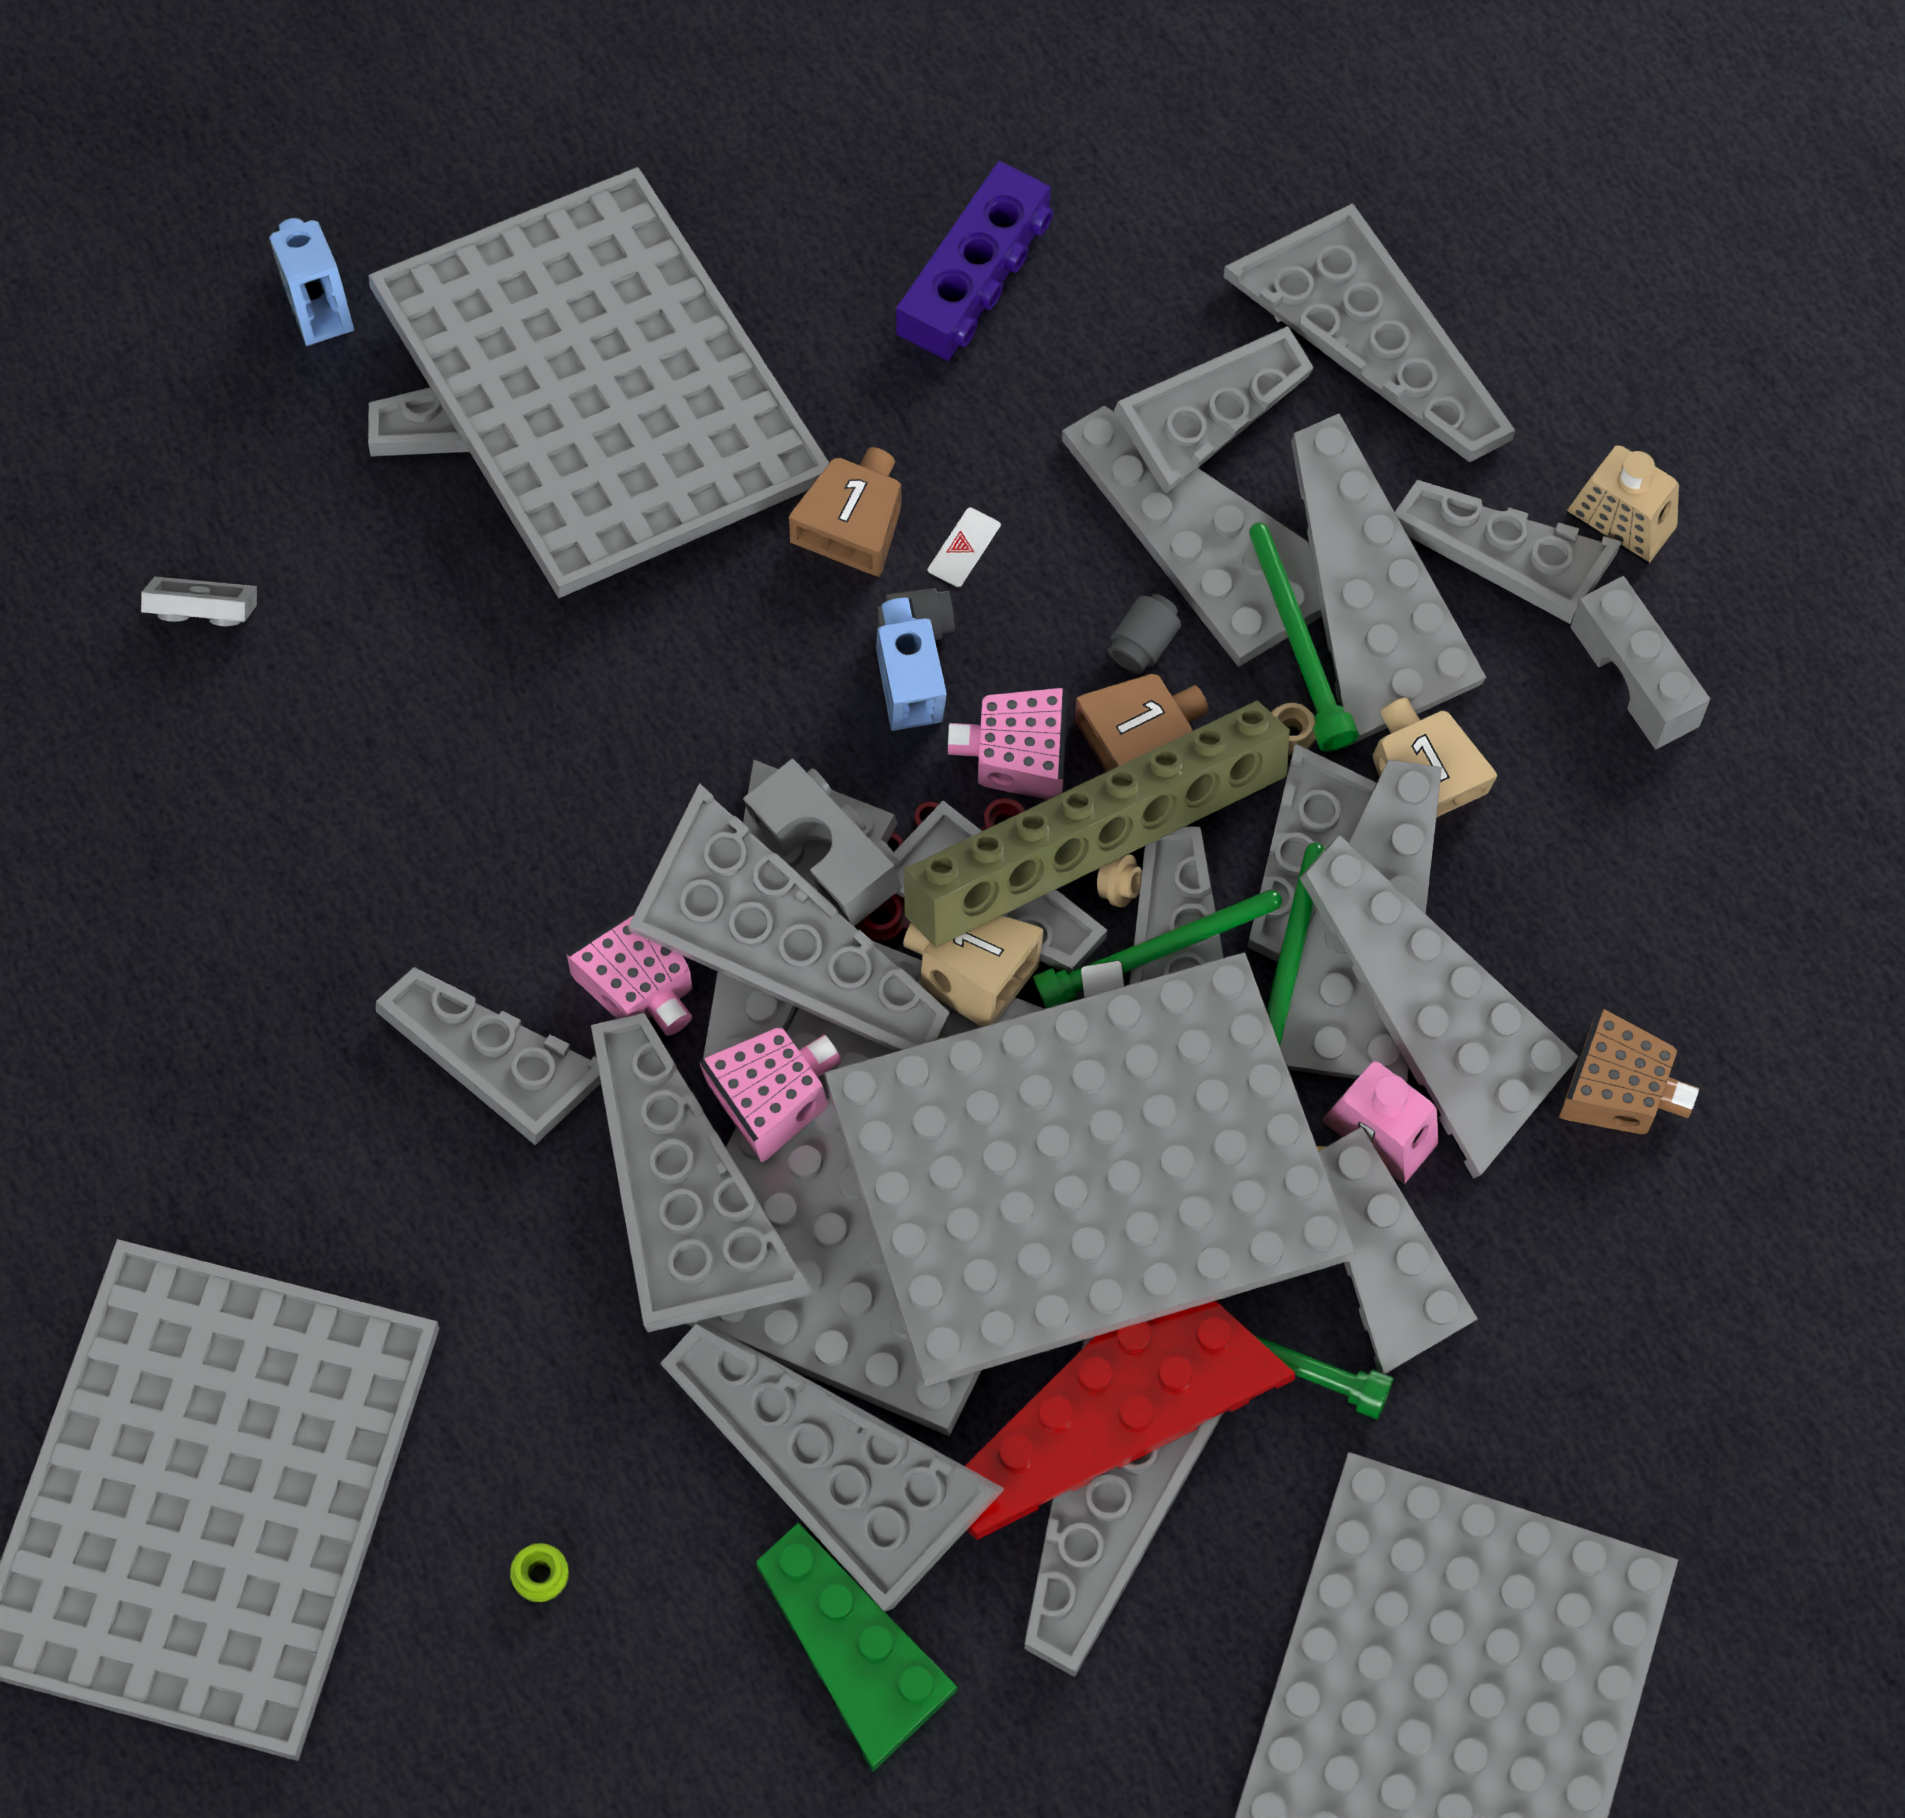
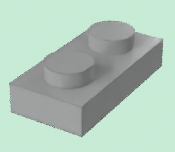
M154 577L141 592V612L156 613L159 619L165 621H184L189 617L209 618V622L213 625L234 626L245 622L257 606V586Z

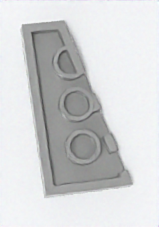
M1287 326L1118 401L1114 412L1163 493L1167 494L1304 381L1314 367Z
M431 387L369 402L368 445L371 456L469 452Z
M1419 480L1415 482L1395 511L1408 537L1569 624L1573 621L1579 598L1592 592L1616 556L1621 541L1605 536L1602 542L1577 535L1578 528L1558 523L1557 527L1553 528L1527 520L1528 513L1509 507L1507 511L1501 512L1482 506V500Z
M1295 744L1260 891L1262 893L1267 890H1276L1282 897V904L1276 911L1254 919L1247 948L1278 962L1306 847L1311 843L1317 842L1326 848L1339 835L1349 843L1377 784L1376 782ZM1314 904V907H1313V912H1312L1311 919H1312V917H1313V915H1314V913H1315V911H1316V909H1317L1316 906H1315V904Z
M942 801L894 852L900 862V865L895 869L902 886L895 894L904 898V868L982 831L946 802ZM1056 889L1002 915L1042 928L1043 937L1040 962L1057 970L1065 969L1067 973L1079 969L1107 938V929Z
M1200 827L1180 828L1145 846L1134 946L1216 912ZM1220 934L1131 970L1130 985L1223 959Z
M415 967L376 1001V1012L534 1145L601 1084L596 1057L593 1056L590 1060L569 1050L570 1044L550 1034L548 1038H545L521 1026L520 1019L504 1011L497 1014L475 1003V997Z
M1360 1127L1320 1150L1319 1155L1356 1252L1353 1260L1344 1262L1348 1276L1352 1278L1360 1304L1358 1310L1365 1331L1368 1330L1376 1355L1374 1361L1377 1370L1380 1373L1386 1374L1478 1318L1364 1129Z

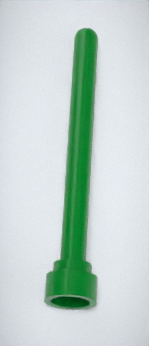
M1261 522L1255 523L1249 529V537L1317 711V714L1314 716L1316 724L1312 728L1319 749L1325 752L1344 748L1358 739L1359 732L1352 714L1345 712L1344 708L1337 706L1268 526Z
M1317 842L1309 844L1304 852L1266 1010L1279 1046H1281L1314 907V902L1301 882L1300 877L1325 849L1322 844Z
M1267 890L1087 966L1119 961L1122 966V974L1276 911L1282 904V897L1276 890ZM1051 968L1032 976L1045 1009L1077 999L1076 993L1084 990L1082 968L1067 973L1065 969L1055 973L1054 969Z
M1254 1335L1293 1370L1296 1376L1349 1396L1348 1403L1357 1406L1356 1412L1378 1420L1390 1392L1393 1377L1372 1370L1370 1374L1359 1371L1358 1375H1354Z

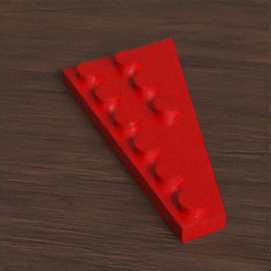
M1216 1301L1095 1336L965 1465L966 1468L1004 1488L1001 1494L974 1521L967 1531L978 1540L1038 1510L1040 1505L1069 1490L1073 1492L1091 1483L1093 1478L1117 1466L1121 1468L1196 1430L1198 1425L1228 1410L1232 1412L1248 1404L1250 1399L1274 1387L1278 1389L1294 1381L1296 1373Z

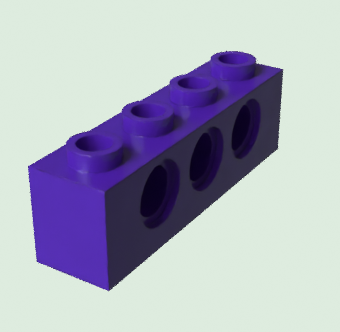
M998 161L896 307L897 335L947 361L950 360L959 346L966 347L975 334L978 325L977 319L985 308L991 310L997 303L1003 290L1002 282L1010 271L1016 273L1023 265L1028 254V244L1035 234L1040 237L1049 227L1054 210L1050 208L1051 186ZM1006 224L1010 225V227L1001 228L996 225ZM972 261H983V262H986V263H985V264L976 265V264H972V263H970V262H972ZM954 297L961 300L949 302L944 299Z

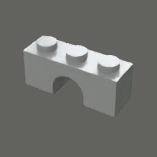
M1622 576L1579 598L1571 629L1598 668L1611 661L1619 668L1630 693L1627 709L1655 750L1700 727L1710 698L1626 578Z
M792 758L747 794L743 800L752 822L784 856H787L799 845L811 840H821L832 845L825 858L812 867L810 872L818 892L838 909V913L852 926H856L902 888L895 869L900 865V862L884 841L879 839L873 843L862 832L866 829V826L859 815L848 804L845 803L842 807H839L829 797L832 794V790L815 769L812 768L806 773Z

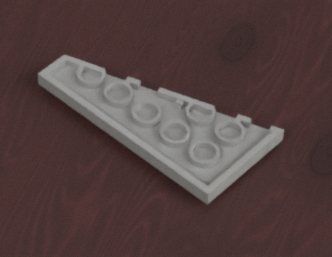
M1353 203L1225 266L1224 278L1467 461L1471 462L1513 440L1515 433L1513 426Z
M1336 414L1294 433L1291 444L1301 499L1305 503L1309 526L1307 530L1310 549H1313L1317 571L1315 578L1328 651L1332 655L1336 677L1334 684L1337 701L1340 702L1345 712L1352 714L1357 726L1359 737L1352 743L1354 744L1388 728L1380 715V711L1390 703L1407 697L1416 714H1419L1482 685L1486 676L1341 415Z
M1388 760L1351 836L1349 844L1426 914L1442 767ZM1316 909L1309 924L1280 1046L1288 1070L1357 1079L1374 1060L1381 1063L1395 1075L1403 1078L1407 1083L1408 1065L1377 1013V1010L1380 1009L1366 984H1360L1351 968L1354 963L1339 937L1332 935L1318 909Z
M1339 835L1327 845L1301 875L1300 880L1332 935H1337L1354 963L1351 967L1360 984L1365 983L1380 1008L1377 1010L1378 1015L1418 1084L1425 1086L1441 1114L1438 1117L1448 1135L1453 1134L1467 1158L1464 1161L1472 1177L1476 1178L1483 1174L1579 1056Z
M645 1013L591 1025L642 1318L647 1332L812 1295L809 1284L797 1268L780 1236L759 1205L751 1188L705 1116L694 1094L682 1078Z
M707 1323L695 1324L660 1363L884 1612L893 1609L1004 1490L1001 1486Z
M1091 1337V1338H1088V1339H1084L1082 1349H1083L1094 1337ZM1222 1414L1198 1425L1196 1430L1121 1468L1117 1466L1093 1478L1091 1483L1073 1492L1069 1490L1053 1498L1025 1640V1650L1074 1677L1076 1676Z

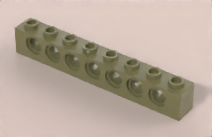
M1257 700L904 868L905 917L936 948L1287 777L1290 729Z

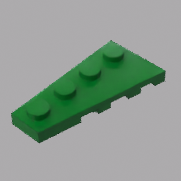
M799 1523L756 1561L761 1576L808 1654L811 1664L829 1691L848 1729L850 1728L870 1768L874 1771L957 1692V1686Z

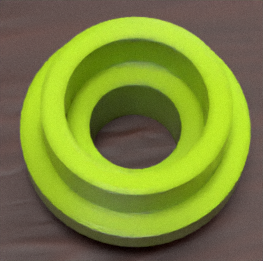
M533 1544L522 1549L514 1558L510 1572L516 1591L525 1599L534 1602H544L555 1598L565 1588L569 1576L565 1557L558 1549L548 1544ZM540 1565L548 1567L551 1573L546 1581L536 1583L530 1579V1573L533 1568Z

